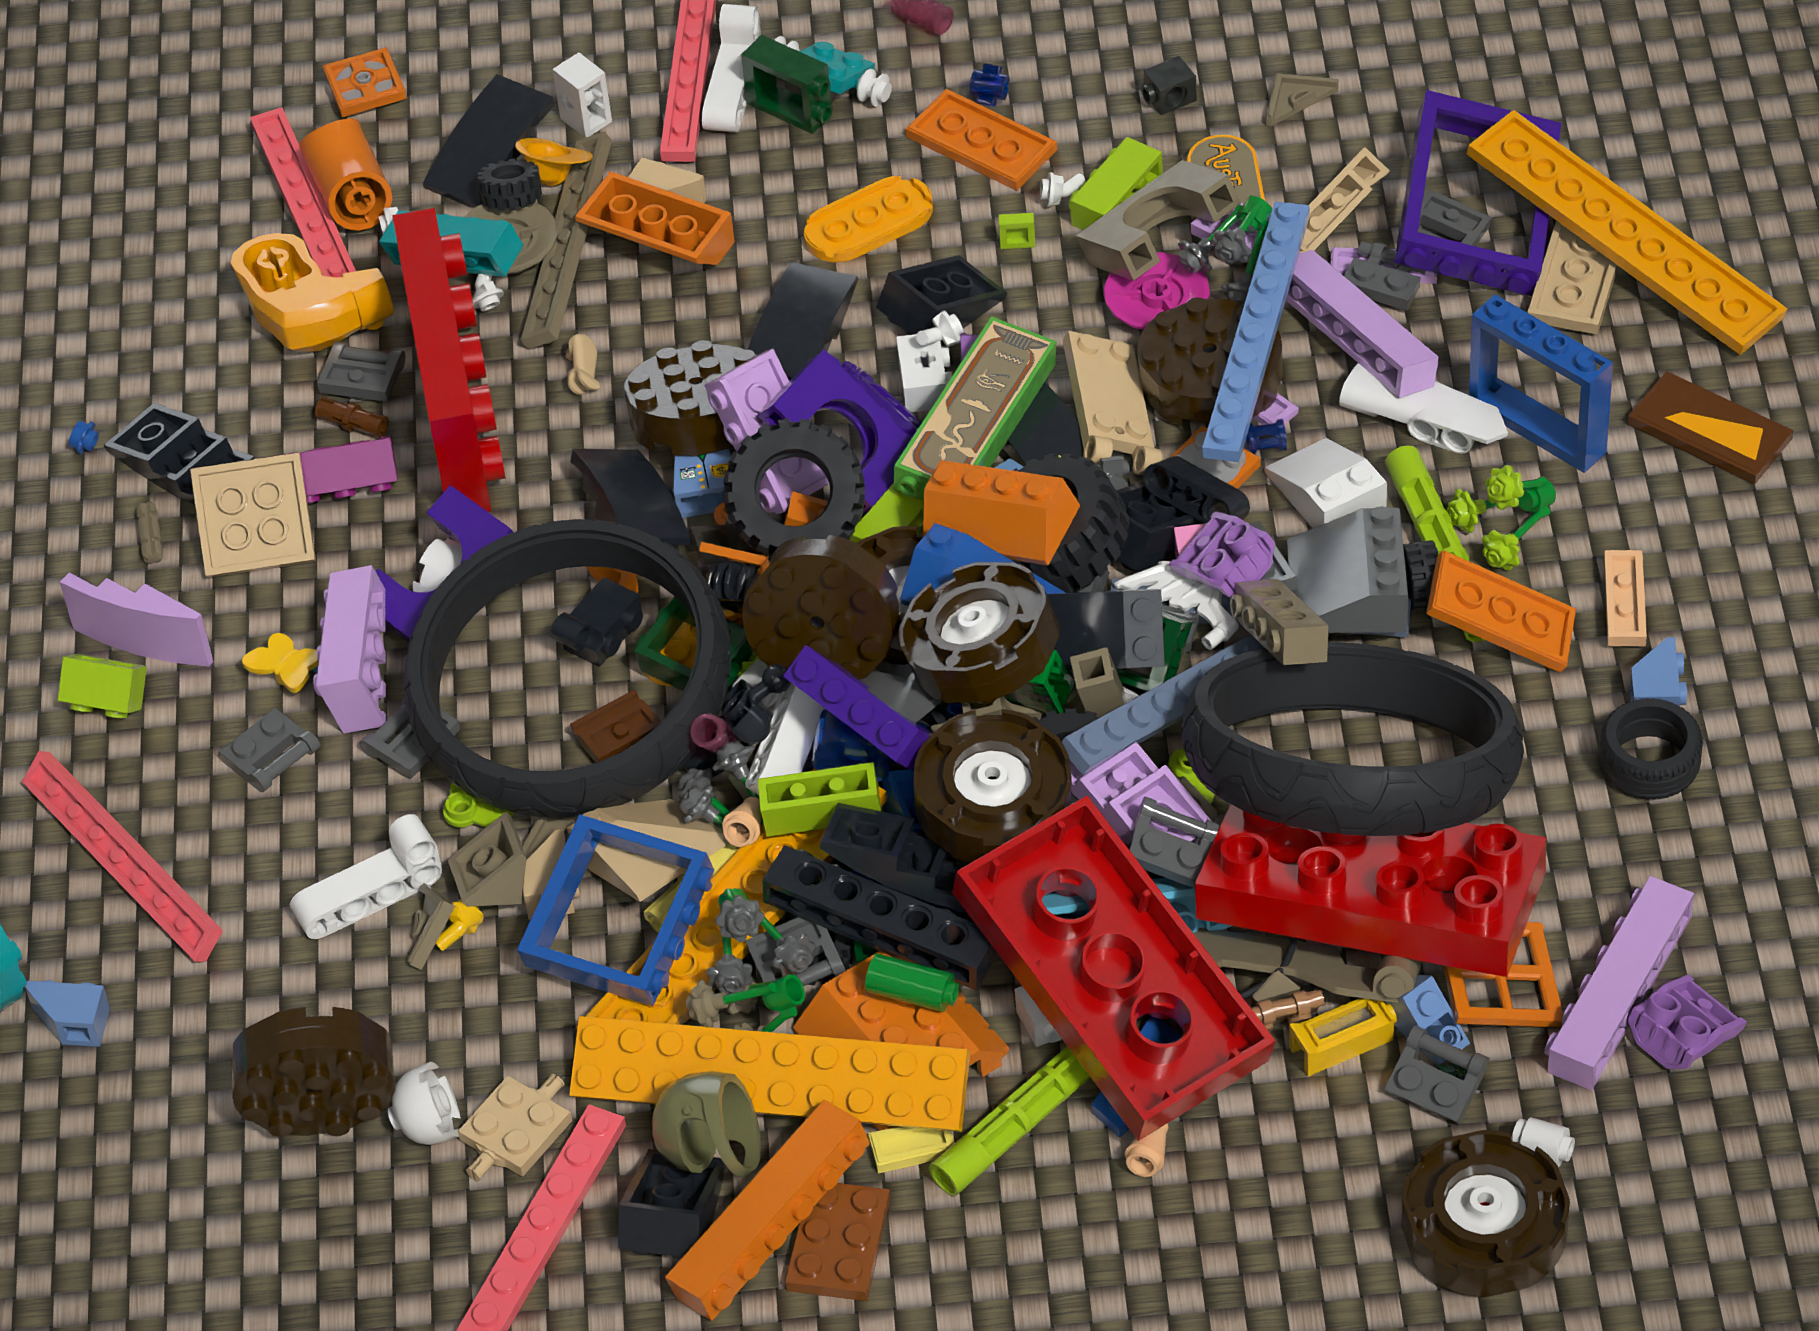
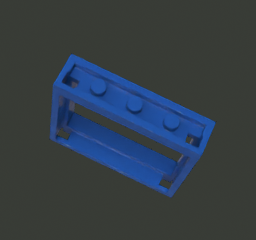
M1494 294L1472 314L1469 396L1498 407L1505 427L1585 473L1607 453L1613 362ZM1499 339L1581 386L1578 425L1497 378ZM1594 362L1601 365V367L1598 370H1596V364Z
M579 814L518 946L517 952L524 965L544 973L654 1006L662 987L667 988L669 970L673 961L678 960L683 953L684 937L689 925L693 926L698 919L700 912L699 903L705 891H709L712 887L710 880L715 870L708 854ZM598 842L687 869L640 976L550 949Z

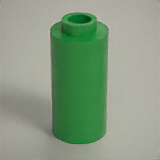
M876 953L867 970L865 990L872 994L944 1012L948 1005L953 1006L959 992V983L954 982L953 973Z

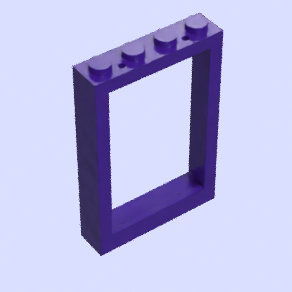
M1426 90L1417 116L1394 263L1528 296L1533 295L1542 271L1549 215L1536 205L1528 259L1418 232L1434 128L1478 138L1509 114L1511 110ZM1518 112L1559 142L1561 122Z

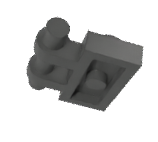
M1362 241L1358 248V255L1369 259L1365 261L1354 257L1344 277L1371 300L1408 310L1420 288L1421 277L1412 275L1410 272L1415 271L1425 274L1426 270L1394 263L1396 251L1387 249L1386 244L1375 242L1373 245ZM1384 262L1387 264H1391L1399 268L1398 270H1395L1389 267L1382 266V263Z

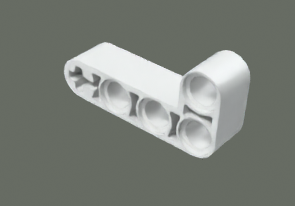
M723 4L719 17L721 45L703 105L702 127L704 130L738 133L747 105L741 54L761 35L760 19L757 6Z
M792 683L787 691L780 694L770 693L762 700L764 706L772 711L774 716L771 720L770 733L760 743L745 782V787L759 795L757 779L802 772L825 711L822 705Z
M407 814L398 818L389 829L391 848L301 890L292 898L290 909L309 938L320 939L419 892V888L423 883L431 886L440 878L442 867L437 845L418 816Z

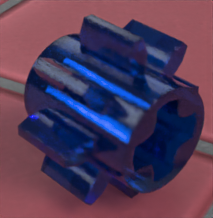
M984 63L982 70L975 69L970 80V94L977 96L976 103L996 107L997 99H1006L1010 86L1009 75L1002 74L1003 67Z

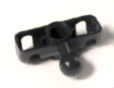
M773 664L768 666L763 672L762 681L754 687L744 679H741L725 696L721 708L722 715L729 730L742 741L756 744L765 740L769 735L774 713L764 706L762 700L770 693L780 694L787 691L790 687L791 682L783 677L788 670L785 665Z

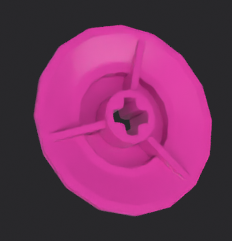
M1157 252L1160 262L1134 281L1113 273L1109 274L1104 286L1106 306L1118 320L1133 328L1144 330L1160 312L1173 309L1192 298L1209 299L1210 289L1207 276L1201 271H1198L1196 274L1187 272L1178 260L1179 255Z

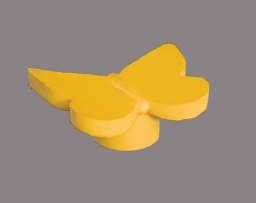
M275 633L269 637L268 648L258 647L242 658V664L246 670L255 674L274 673L276 681L284 685L292 693H297L303 688L309 679V671L319 665L317 650L311 648L297 650L294 648L292 639L282 633Z

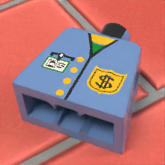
M729 449L696 456L675 455L674 497L682 518L714 513L715 508L724 502L723 481L731 458Z

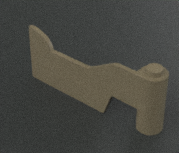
M1198 928L1197 932H1193L1220 968L1224 966L1273 973L1277 968H1283L1284 972L1282 974L1300 978L1338 995L1396 1003L1398 1002V997L1413 990L1422 961L1382 954L1377 969L1346 965L1341 958L1337 946L1297 941L1298 945L1290 964L1286 967H1280L1290 945V940L1224 930L1208 931L1206 928Z

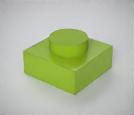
M1034 213L999 215L1001 249L1036 247Z

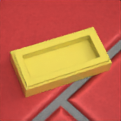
M897 1126L868 1133L878 1174L935 1161L955 1143L952 1132L945 1130Z

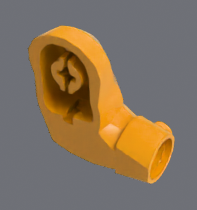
M273 233L258 236L243 243L232 255L231 266L257 322L271 332L287 349L298 352L321 351L332 346L335 341L341 342L358 330L378 329L383 326L385 319L394 315L387 284L378 268L341 274V278L324 276L317 263L310 257L304 240L294 234Z

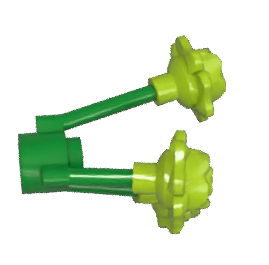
M1506 465L1501 469H1491V477L1485 481L1488 500H1473L1468 491L1463 492L1462 489H1457L1455 496L1448 503L1447 512L1452 520V525L1460 527L1462 531L1466 530L1468 533H1472L1475 525L1478 524L1477 516L1485 513L1491 507L1497 506L1499 510H1504L1508 506L1517 507L1519 505L1525 511L1534 512L1513 534L1504 535L1492 530L1488 535L1482 537L1484 545L1482 553L1487 563L1491 567H1502L1506 571H1510L1513 566L1516 567L1520 564L1518 540L1541 518L1550 515L1551 511L1548 506L1555 502L1556 491L1552 483L1545 476L1534 480L1521 481V474L1519 472L1513 473V468L1510 465Z

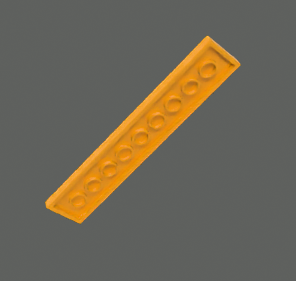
M1515 110L1511 111L1468 145L1466 155L1739 355L1785 318L1788 308Z
M827 754L812 771L843 767L845 765ZM879 787L882 807L887 801L888 796L887 791ZM763 823L760 827L758 839L750 845L741 847L711 879L712 887L709 891L704 892L699 903L700 912L698 919L693 926L689 925L685 934L683 953L678 960L673 961L669 970L667 988L662 987L654 1006L607 992L585 1017L684 1025L690 1018L689 1009L686 1007V999L692 993V988L696 987L698 981L701 980L708 985L709 976L707 975V969L716 967V962L724 956L721 929L715 922V918L720 914L717 907L719 896L728 888L741 889L746 893L749 900L758 901L760 911L774 926L786 911L763 902L762 880L784 845L796 850H805L815 858L831 863L835 858L820 849V841L826 828L767 837ZM760 924L758 926L757 935L766 932V930ZM731 937L732 955L743 960L750 952L746 942H738ZM654 942L626 973L640 976Z
M579 1016L569 1096L656 1105L660 1094L670 1082L691 1073L715 1071L735 1074L752 1100L756 1114L808 1118L820 1103L826 1100L857 1118L861 1123L962 1132L971 1051L960 1048Z

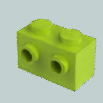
M83 654L63 656L58 701L71 703L70 709L76 711L92 712L94 707L105 709L106 716L127 718L128 713L142 709L147 666Z

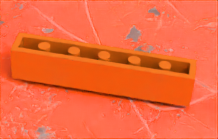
M823 1100L666 1275L665 1278L676 1299L710 1321H713L722 1310L726 1309L747 1281L757 1275L760 1267L771 1254L785 1243L787 1236L794 1228L810 1215L813 1207L826 1192L836 1186L839 1178L849 1166L863 1155L870 1142L860 1120Z

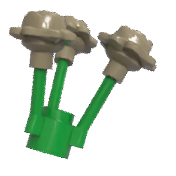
M792 974L762 983H757L753 978V983L746 985L743 991L728 995L725 992L715 994L712 991L711 985H706L701 980L698 981L696 987L692 988V993L686 999V1007L689 1009V1016L692 1020H697L699 1024H704L705 1027H713V1023L718 1021L719 1009L727 1008L730 1014L737 1012L747 1014L751 1011V1005L757 1003V997L763 996V1001L767 1008L778 1011L780 1014L765 1027L760 1026L757 1029H753L744 1022L740 1026H734L732 1029L773 1032L784 1021L797 1016L795 1006L802 1004L804 1001L805 989L800 979Z

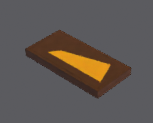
M1668 371L1663 374L1628 416V425L1753 484L1757 483L1793 439L1792 429Z

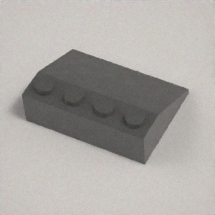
M1384 506L1362 508L1287 539L1288 565L1295 574L1297 589L1292 590V592L1328 624V633L1406 632L1408 590L1400 508Z

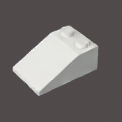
M1327 438L1264 467L1266 475L1312 528L1362 508L1386 507L1387 482L1366 458Z

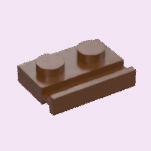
M634 689L574 721L570 726L573 736H577L580 744L595 762H600L636 744L657 727L661 720L646 702L638 697V693Z

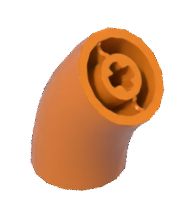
M352 118L337 120L306 135L300 141L299 148L324 203L335 222L346 229L357 231L372 228L380 223L378 216L385 215V207L391 208L392 192L360 122Z

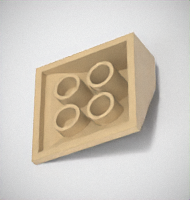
M672 799L597 808L594 811L583 814L590 818L706 852L708 856L729 844L724 836L723 829L713 823H709L703 817L684 823L682 821L684 812L678 807L679 803ZM575 823L566 828L569 836ZM598 842L587 869L639 902L687 871L685 868Z

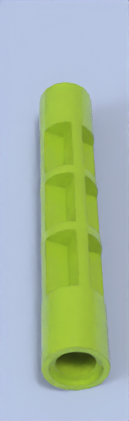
M1402 446L1393 450L1385 459V466L1411 516L1418 536L1422 541L1433 540L1438 549V555L1442 550H1445L1469 561V556L1453 528L1452 520L1444 509L1435 490L1434 482L1418 449L1414 446ZM1462 630L1467 640L1471 642L1484 641V639Z
M1068 1046L930 1164L929 1172L933 1180L944 1192L951 1196H957L987 1170L992 1163L1023 1136L1027 1135L1033 1127L1091 1078Z

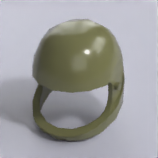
M715 1071L687 1074L670 1082L660 1094L652 1115V1136L663 1158L678 1169L701 1173L710 1165L717 1148L722 1161L736 1176H747L757 1168L761 1149L758 1119L744 1084L735 1074ZM729 1141H736L744 1146L745 1159L743 1165L734 1155Z

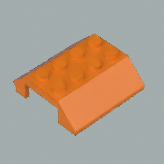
M882 951L877 952L878 954H882V955H886V956H890V957L896 958V957L891 956V955H889V954H886V953H884V952H882ZM874 955L823 984L793 1026V1032L796 1035L968 1049L971 1051L969 1066L977 1062V1072L981 1077L1002 1066L1001 1060L1010 1050L994 1030L988 1029L989 1024L971 1004L965 1003L966 998L960 991L958 992L955 1004L953 1006L948 1005L944 1012L866 992V974ZM872 1124L877 1131L897 1127Z

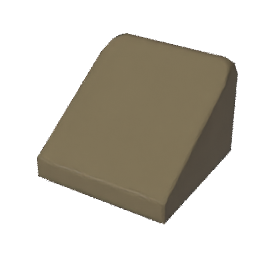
M1274 971L1253 994L1250 1007H1254L1257 1002L1268 999L1273 1002L1288 998L1292 993L1300 991V987L1280 971Z

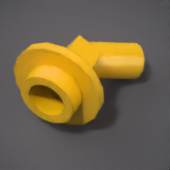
M462 899L452 902L455 907L449 919L453 924L440 934L436 945L442 951L464 934L475 933L478 925L484 920V915L478 906H466Z

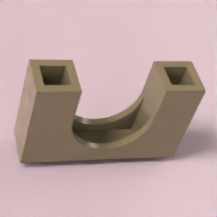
M1181 160L1078 233L1076 238L1089 265L1134 281L1160 262L1147 233L1149 229L1168 219L1186 215L1215 223L1236 208L1238 204H1241L1228 174Z
M1107 647L1070 657L1076 688L1069 694L1065 709H1076V713L1085 714L1086 710L1095 712L1097 717L1100 718L1127 703L1125 691ZM1004 696L997 698L989 704L961 702L963 713L976 710V716L1002 715V709L1026 714L1031 718L1037 717L1040 720L1041 715L1046 713L1030 707L1012 704Z

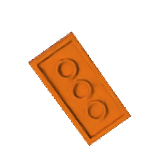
M947 88L906 128L907 138L1016 191L1057 151V141Z
M1445 550L1441 551L1436 559L1427 615L1561 673L1567 667L1576 608Z

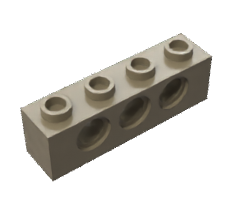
M1279 579L1236 582L1235 595H1232L1230 600L1232 616L1282 665L1327 662L1328 624Z

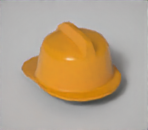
M524 138L517 141L515 146L518 152L522 154V159H525L527 162L532 161L538 166L541 184L546 186L561 184L566 180L572 164L587 162L593 158V154L588 151L566 147L540 138Z

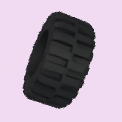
M789 419L778 420V424L771 426L765 424L759 427L757 433L751 437L748 435L741 442V447L737 452H733L729 460V467L724 475L723 496L728 517L740 539H743L748 544L750 549L757 554L761 553L770 557L782 543L799 536H804L805 540L827 539L828 535L850 539L863 514L865 482L860 462L842 436L838 437L832 432L831 428L823 424L821 426L812 424L811 420L800 419V422H790ZM786 458H803L815 463L824 472L829 483L830 495L826 508L818 518L805 525L788 526L775 521L766 513L760 501V484L764 474L773 464Z
M1063 453L1062 457H1059L1058 454L1044 455V459L1039 461L1034 458L1025 462L1026 466L1020 470L1015 468L1012 471L1063 478L1079 502L1080 507L1048 566L1016 560L1012 561L1028 568L1032 573L1062 591L1072 593L1076 588L1081 587L1084 589L1092 584L1090 581L1095 577L1099 576L1101 578L1108 571L1107 566L1111 562L1115 563L1120 556L1121 551L1119 547H1124L1128 535L1126 531L1129 527V516L1126 513L1127 508L1100 466L1095 465L1092 460L1081 456L1078 458L1077 455Z

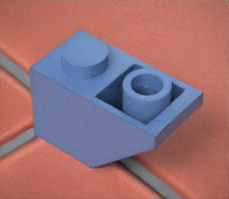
M1667 637L1631 667L1629 691L1631 702L1633 700L1655 698L1667 700L1679 706L1686 705V682H1679V675L1684 674L1683 652L1676 653L1675 637Z
M1418 975L1412 991L1398 997V1002L1396 1003L1387 1002L1394 1008L1397 1016V1022L1394 1025L1406 1038H1408L1412 1028L1417 1025L1428 1030V1035L1461 1050L1470 1044L1460 1024H1456L1454 1014L1433 976ZM1421 1050L1437 1065H1442L1446 1062V1060Z
M52 980L26 982L25 989L32 1010L61 1044L101 1046L110 1012L109 1002L103 985L92 983H57Z

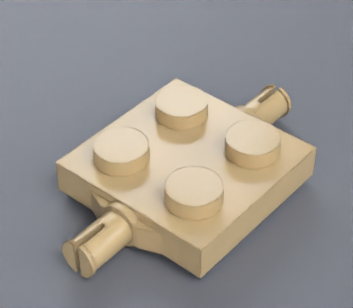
M551 1074L539 1089L529 1088L507 1076L458 1130L460 1140L476 1149L479 1153L478 1158L466 1169L467 1174L472 1179L475 1178L476 1181H479L492 1165L506 1167L523 1177L572 1122L571 1112L551 1100L564 1086V1082L559 1076L556 1077V1074Z

